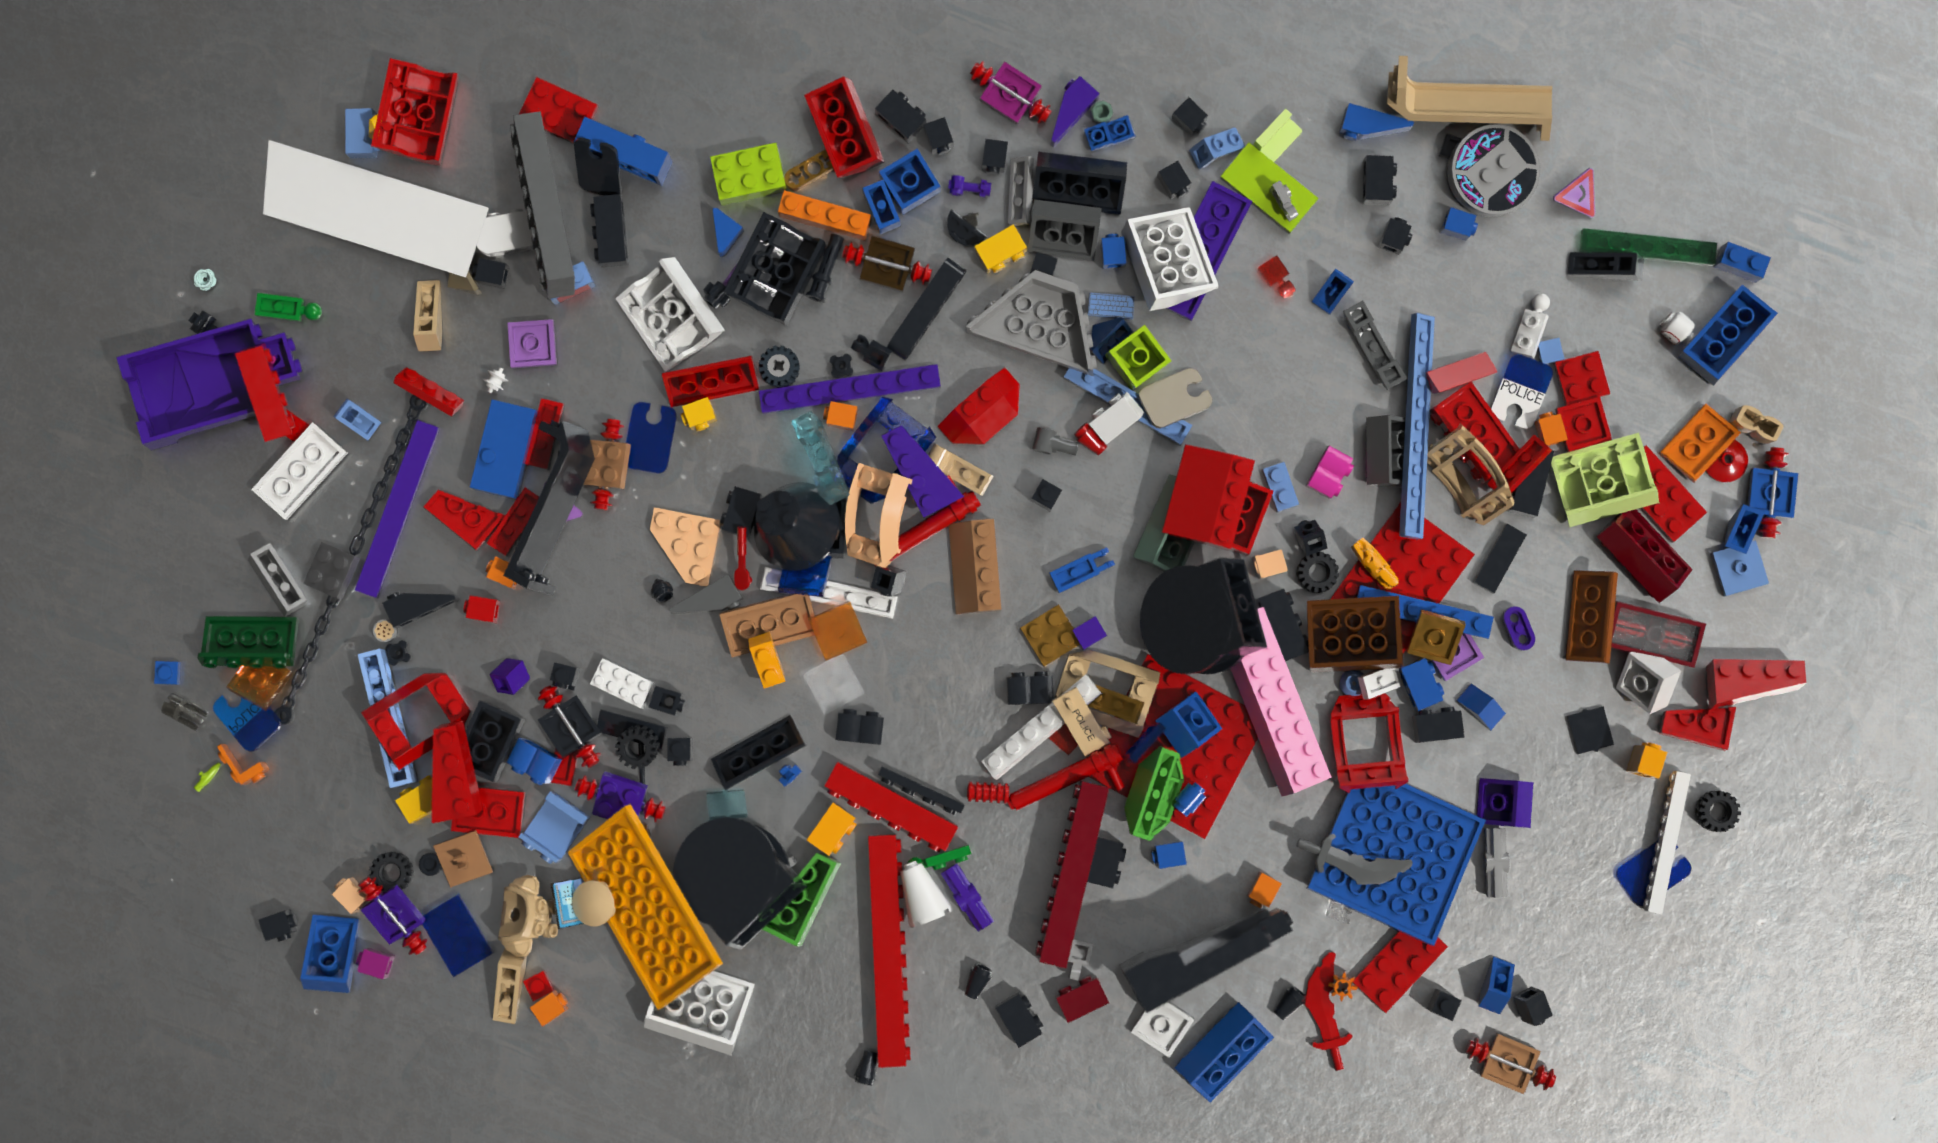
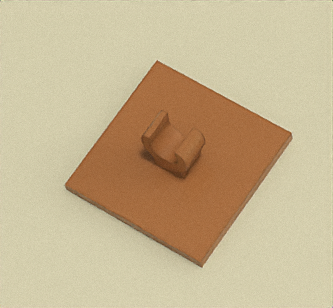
M476 830L433 846L450 887L493 873Z

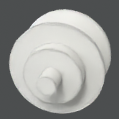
M499 368L498 371L495 369L493 371L488 370L490 374L489 379H483L486 382V386L489 387L487 392L492 393L493 390L498 391V389L504 390L501 384L502 382H508L505 379L506 375L502 373L504 369Z

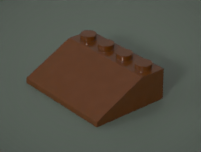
M1399 596L1307 601L1309 663L1312 673L1404 668Z

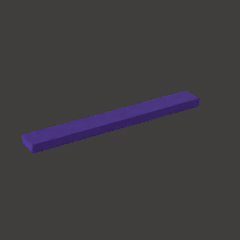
M417 420L355 591L378 598L439 433V427Z

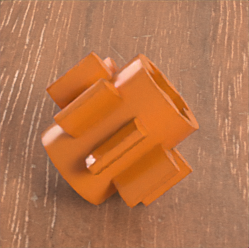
M1346 971L1340 977L1334 974L1333 977L1336 982L1329 983L1330 987H1334L1331 995H1339L1340 1001H1343L1344 996L1347 995L1352 999L1353 994L1351 990L1358 989V986L1352 985L1355 977L1348 978ZM1340 981L1343 984L1348 983L1347 991L1345 989H1338Z

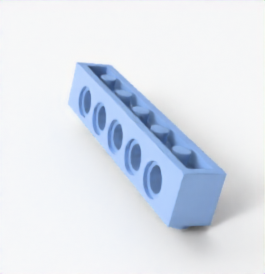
M376 649L357 654L370 706L396 691L385 649ZM399 703L389 708L388 712L407 739ZM379 741L390 788L418 782L413 762L398 770Z

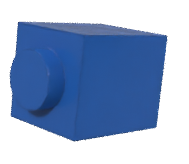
M1450 208L1446 212L1440 233L1466 241L1470 235L1474 236L1478 223L1475 222L1477 215Z
M1107 234L1105 238L1101 239L1103 269L1123 268L1126 266L1124 237H1119V234Z
M1182 841L1154 845L1155 850L1151 851L1153 865L1157 864L1159 869L1187 865Z

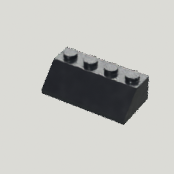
M1038 151L1032 204H1034V200L1096 207L1101 208L1102 213L1121 215L1127 176V162Z

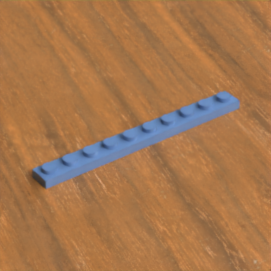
M1420 313L1411 314L1399 532L1400 537L1417 540L1423 539L1431 398V389L1425 372L1432 370L1435 317Z

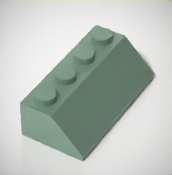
M1169 474L1133 556L1163 572L1176 566L1185 565L1195 543L1194 541L1161 533L1176 476Z

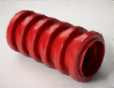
M969 781L967 787L968 802H971V800H975V802L982 800L985 803L987 800L989 803H993V801L1000 803V801H1003L1004 804H1007L1009 800L1008 783H1005V785H1001V783L994 785L991 782L988 785L987 782H983V784L976 782V784H973L972 781Z

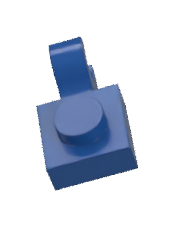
M790 764L788 766L784 765L779 770L782 776L779 781L786 787L803 771L798 765L793 767Z

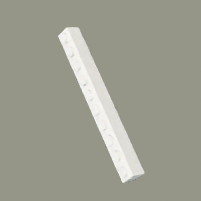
M1673 771L1670 774V787H1668L1666 792L1668 797L1663 807L1665 810L1664 815L1661 817L1662 826L1658 831L1659 840L1655 846L1656 855L1652 860L1653 869L1649 874L1650 884L1647 886V898L1643 903L1644 911L1662 914L1691 774Z

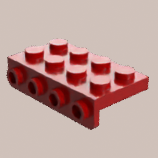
M1469 382L1430 410L1431 420L1436 426H1441L1445 432L1443 434L1444 437L1457 429L1461 423L1484 445L1500 469L1520 450L1472 382ZM1471 449L1458 457L1471 468L1469 472L1475 481H1480L1483 484L1492 477L1486 466Z

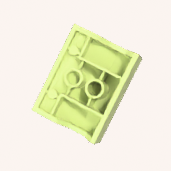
M1639 433L1553 456L1551 465L1569 527L1659 503L1658 490L1654 484Z

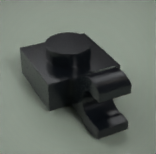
M860 334L851 346L852 350L864 355V362L880 371L885 368L892 353L891 349L875 340L869 343L868 339Z

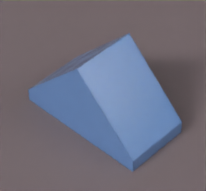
M348 398L333 416L366 440L370 439L381 424L378 419Z

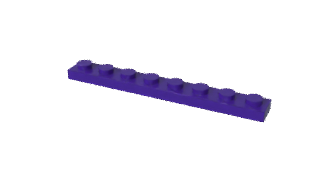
M935 364L759 391L762 414L827 405L830 404V401L841 403L941 388L938 365Z

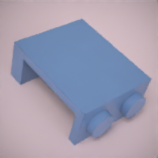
M554 791L549 792L545 798L546 802L525 832L519 835V838L523 840L521 843L523 846L531 851L535 848L542 853L540 857L550 864L553 861L555 863L561 861L590 819L589 815Z

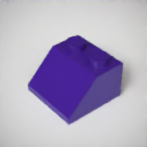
M1480 778L1477 816L1486 820L1484 824L1531 828L1534 782Z

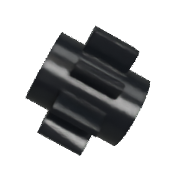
M719 281L715 285L709 282L703 289L706 294L703 299L715 309L719 305L725 308L730 302V297L723 293L726 286Z
M203 310L200 314L194 312L188 320L192 324L190 330L196 334L218 328L214 325L217 319Z

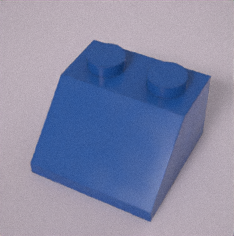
M1194 692L1155 720L1181 758L1200 747L1222 729L1197 692Z

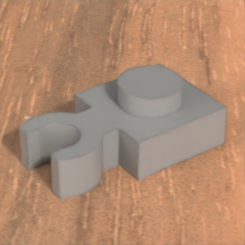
M1281 181L1276 182L1271 186L1270 191L1280 209H1283L1287 220L1291 221L1299 215L1291 203L1290 197L1292 194L1286 184L1282 185Z

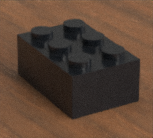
M479 700L468 724L466 736L475 774L491 782H498L526 719Z

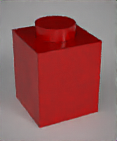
M470 595L469 600H466L464 603L463 612L466 613V618L497 623L500 601Z

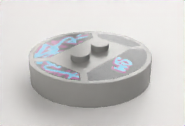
M1486 125L1470 132L1456 144L1448 161V182L1455 198L1469 211L1486 217L1503 216L1519 209L1533 196L1539 183L1540 162L1534 146L1521 132L1505 125Z

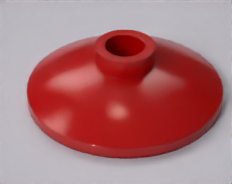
M1734 440L1706 470V473L1712 479L1723 483L1739 479L1745 473L1748 466V455L1743 445ZM1726 455L1731 457L1730 463L1725 462L1724 458Z

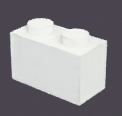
M1128 392L1122 396L1119 393L1108 401L1110 403L1105 409L1100 407L1091 415L1093 418L1089 425L1106 445L1138 421L1144 413Z

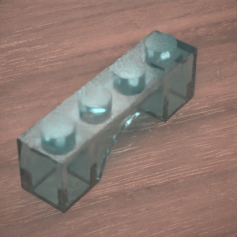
M812 411L792 420L797 438L806 450L813 465L815 475L812 477L819 495L829 505L849 496L848 488L822 421Z

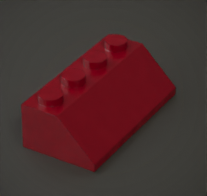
M1637 509L1618 514L1597 536L1601 544L1612 552L1617 561L1626 567L1632 577L1640 582L1648 594L1655 598L1658 603L1678 590L1693 570Z

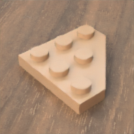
M654 508L650 531L685 583L704 587L709 586L721 527L719 525L720 520Z

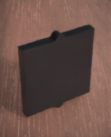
M1604 706L1591 710L1583 709L1580 713L1567 716L1577 754L1589 751L1598 752L1600 748L1614 745Z

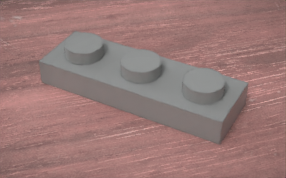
M1030 156L1011 158L1008 225L1010 226L1013 224L1014 226L1031 225L1034 158Z

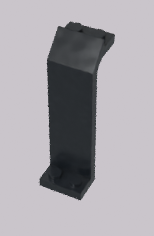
M554 420L551 421V424L541 421L538 429L559 441L560 453L503 575L526 589L549 595L554 594L556 587L550 584V579L543 576L542 573L595 460L587 429L565 421L559 423Z

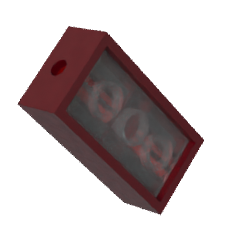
M1615 600L1611 647L1628 652L1661 657L1672 663L1695 668L1706 623Z

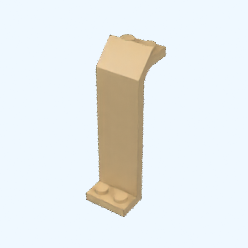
M1399 56L1398 65H1394L1393 72H1389L1387 104L1408 121L1536 124V131H1540V141L1550 140L1552 86L1414 82L1407 75L1408 56Z

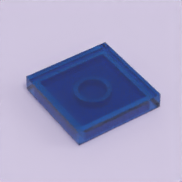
M827 556L817 565L805 570H782L778 591L780 593L823 597L832 564V556Z

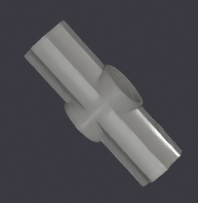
M1485 828L1483 869L1486 873L1487 897H1508L1507 873L1510 868L1509 854L1506 852V828Z

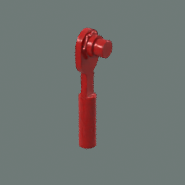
M739 526L737 527L738 568L734 573V583L737 589L743 591L752 583V578L746 569V527Z

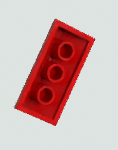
M753 356L662 373L671 407L690 404L706 397L711 400L759 390Z

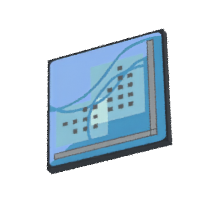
M582 877L550 883L558 929L584 924L577 918L572 906L575 890L580 884L584 883Z

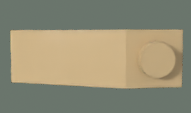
M440 280L417 281L413 336L418 351L441 350L442 308Z
M504 949L498 962L493 1020L515 1024L525 976L527 956L518 957L512 955L506 949Z

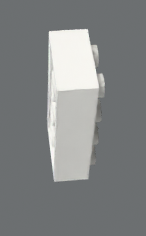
M602 658L590 682L591 685L643 709L655 684Z

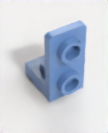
M1232 128L1202 139L1190 148L1189 151L1198 169H1202L1219 157L1243 149L1245 145L1237 129Z

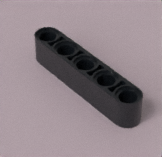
M947 258L888 343L887 348L906 361L967 270L950 258Z

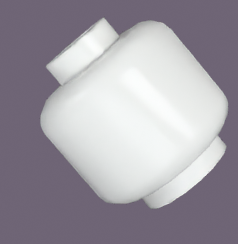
M1671 312L1660 324L1662 326L1661 334L1674 345H1678L1681 342L1687 344L1695 335L1692 332L1695 327L1694 322L1682 312Z

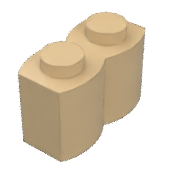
M1747 405L1735 409L1729 421L1741 433H1749L1754 440L1763 444L1777 441L1784 427L1779 420L1770 416H1763L1758 409Z

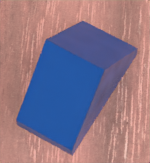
M712 208L718 253L720 257H723L729 252L744 230L742 226L721 210Z
M1335 268L1312 302L1331 314L1354 281Z
M1742 503L1729 520L1724 546L1747 554L1765 512Z
M1472 683L1456 700L1490 731L1506 714L1493 697Z

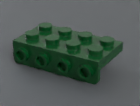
M206 616L201 653H198L197 659L206 668L250 666L251 668L259 669L263 666H272L277 669H283L286 666H294L299 620L297 617Z

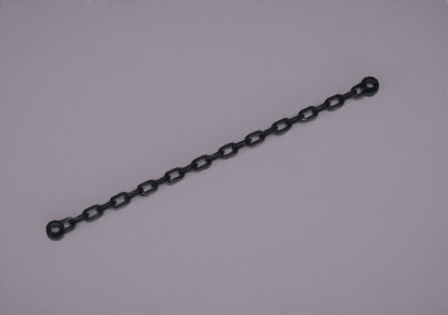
M412 395L409 401L410 408L407 412L408 421L406 426L400 429L395 440L396 449L388 457L384 465L385 474L383 479L376 484L372 497L374 500L371 507L367 508L362 516L361 530L358 535L354 536L350 544L349 551L351 555L355 556L361 552L365 543L364 534L367 528L373 525L377 513L375 509L377 504L384 499L388 490L387 481L398 467L400 461L399 453L402 448L406 447L411 437L410 428L412 423L429 406V403L423 400L420 405H415V400L418 398L415 395ZM412 409L418 411L415 418L414 415H410ZM402 432L404 434L408 433L404 444L402 441L399 442ZM391 458L393 461H396L392 471L391 468L387 469ZM379 486L384 488L381 497L376 495ZM368 512L373 514L369 524L367 521L364 522ZM356 539L361 541L358 550L353 548ZM328 595L327 609L324 615L318 618L314 628L316 634L313 641L308 643L303 653L304 662L301 669L296 670L291 681L292 690L289 696L283 699L281 706L274 712V719L279 724L286 725L294 719L295 694L304 685L307 678L306 669L308 664L316 657L319 649L317 643L320 636L326 633L330 624V613L333 608L337 607L340 599H336L334 604L330 602L332 596ZM322 619L324 622L327 621L323 631L318 629ZM310 646L312 649L315 648L312 657L306 656ZM298 673L301 676L304 674L300 685L298 682L295 683ZM287 700L289 703L292 702L290 707L285 706ZM282 711L286 713V718L284 720L280 718V713Z

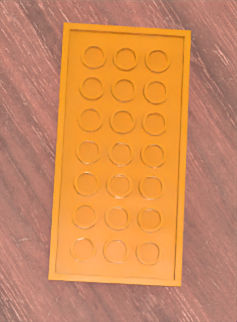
M631 804L624 806L567 852L584 882L595 880L603 881L608 885L614 898L616 911L614 916L607 922L658 1010L664 1008L723 964Z

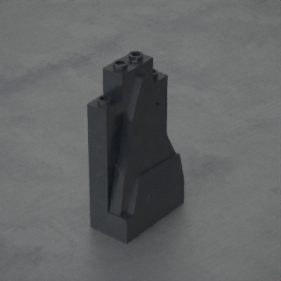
M1274 908L1271 911L1266 909L1228 922L1177 946L1147 953L1141 952L1119 964L1141 1007L1148 1014L1270 947V943L1293 931L1290 926L1293 924V921L1287 911L1285 912L1278 908Z

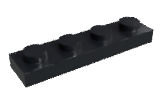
M883 766L878 773L879 776H882V782L890 786L897 783L903 786L901 791L912 796L916 792L923 796L922 801L933 806L936 802L944 805L943 810L952 815H955L956 812L961 813L965 806Z

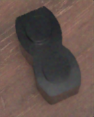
M1048 671L1034 672V676L1025 677V672L1011 673V677L1006 678L1008 705L1052 703V700H1054L1053 675L1048 676Z
M843 709V713H838L835 740L881 745L884 718L879 717V712L866 711L865 716L857 715V710Z

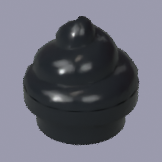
M656 579L650 593L652 598L656 599L658 603L666 602L673 597V587L667 581Z

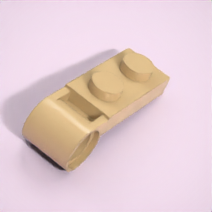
M935 443L928 454L946 476L950 475L951 479L983 496L993 478L991 474Z

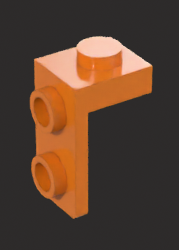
M227 744L217 746L220 751L218 752L219 758L224 764L229 765L232 770L230 775L236 783L241 785H247L252 781L257 783L265 778L266 775L264 773L270 770L265 762H258L244 772Z

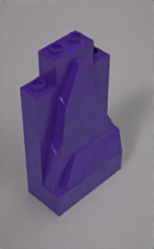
M248 319L116 357L122 378L128 383L139 422H136L142 444L152 451L178 443L177 440L184 436L256 416L235 353L265 343L266 348L270 349L272 356L276 357L273 370L278 372L281 381L278 385H283L300 380L299 373L303 372L299 359L295 360L292 352L296 351L293 338H288L284 332L260 339V337H263L260 325L255 324L252 319Z

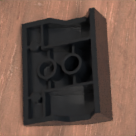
M763 212L723 293L766 317L787 326L827 247L826 243L820 238L811 237L795 229L790 224Z

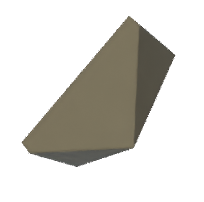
M469 270L466 277L449 272V288L475 295L482 293Z

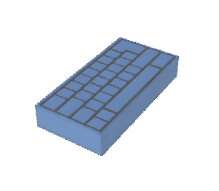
M1090 293L1088 316L1104 318L1122 317L1123 319L1133 320L1135 296Z

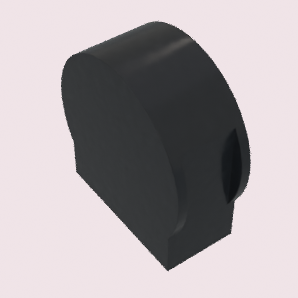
M1220 557L1200 566L1181 565L1173 567L1159 575L1150 585L1144 596L1140 611L1141 635L1152 658L1169 671L1179 674H1218L1234 667L1245 655L1268 647L1244 559Z
M717 818L698 826L681 844L673 866V878L698 921L709 925L726 946L740 950L807 887L790 867L784 847L773 834L759 826L737 818Z

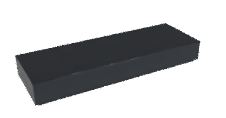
M1507 523L1473 583L1494 594L1527 534Z

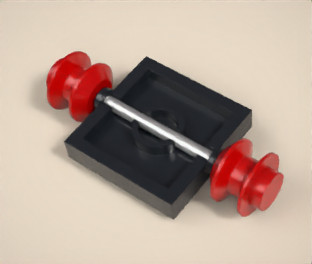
M549 685L539 692L538 700L545 701L544 709L553 710L538 719V722L562 759L578 750L576 758L583 759L582 767L587 766L590 768L600 761L601 753L593 751L596 746L595 744L587 743L601 735V732L577 695L560 705L563 695L555 693L558 687H551Z

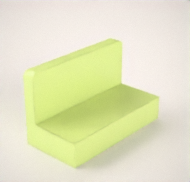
M1287 109L1272 122L1253 144L1254 147L1273 162L1302 133V129L1290 119L1292 114Z

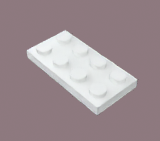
M312 422L251 490L283 519L288 520L348 452Z

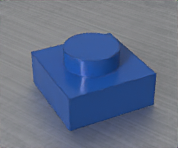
M155 661L154 684L180 685L181 662Z

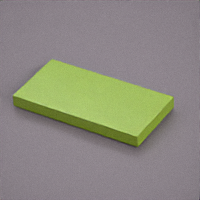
M1249 142L1220 177L1240 195L1252 200V204L1289 234L1318 200L1317 196ZM1278 181H1281L1282 185L1286 184L1292 194L1290 197L1291 203L1299 214L1297 218L1291 221L1287 220L1283 209H1280L1270 191L1271 186Z

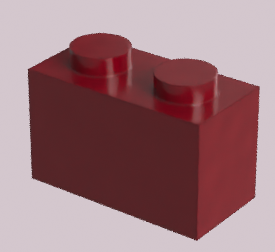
M1091 975L1079 980V985L1073 988L1068 985L1058 990L1059 995L1055 997L1068 1023L1109 1004L1097 976L1094 978Z

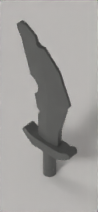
M1335 834L1327 836L1322 841L1321 846L1301 838L1297 842V847L1317 855L1315 865L1318 873L1324 872L1323 866L1324 863H1327L1355 880L1357 885L1383 884L1396 878L1397 873H1404L1413 864L1412 860L1376 858L1374 861L1369 862L1362 855H1348L1347 852L1331 846L1332 840L1336 838Z

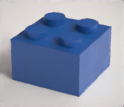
M918 148L879 171L880 179L884 180L889 194L902 215L941 193L940 184Z

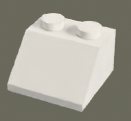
M1630 652L1616 689L1646 712L1652 714L1668 706L1681 670L1665 658Z

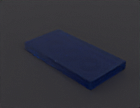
M1161 723L1151 724L1124 754V759L1128 763H1136L1164 732L1166 727Z

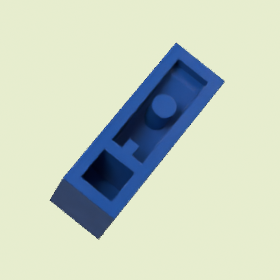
M1349 103L1344 113L1339 134L1344 135L1345 139L1351 141L1410 131L1414 121H1408L1404 118Z

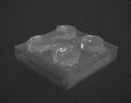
M844 653L803 674L825 715L865 694Z

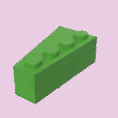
M816 853L798 875L807 887L762 930L796 947L802 946L841 863L822 853Z

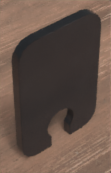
M577 138L574 142V151L580 187L586 191L605 196L621 194L622 185L617 149L611 144L601 142L599 146L603 156H596L590 151L591 139Z

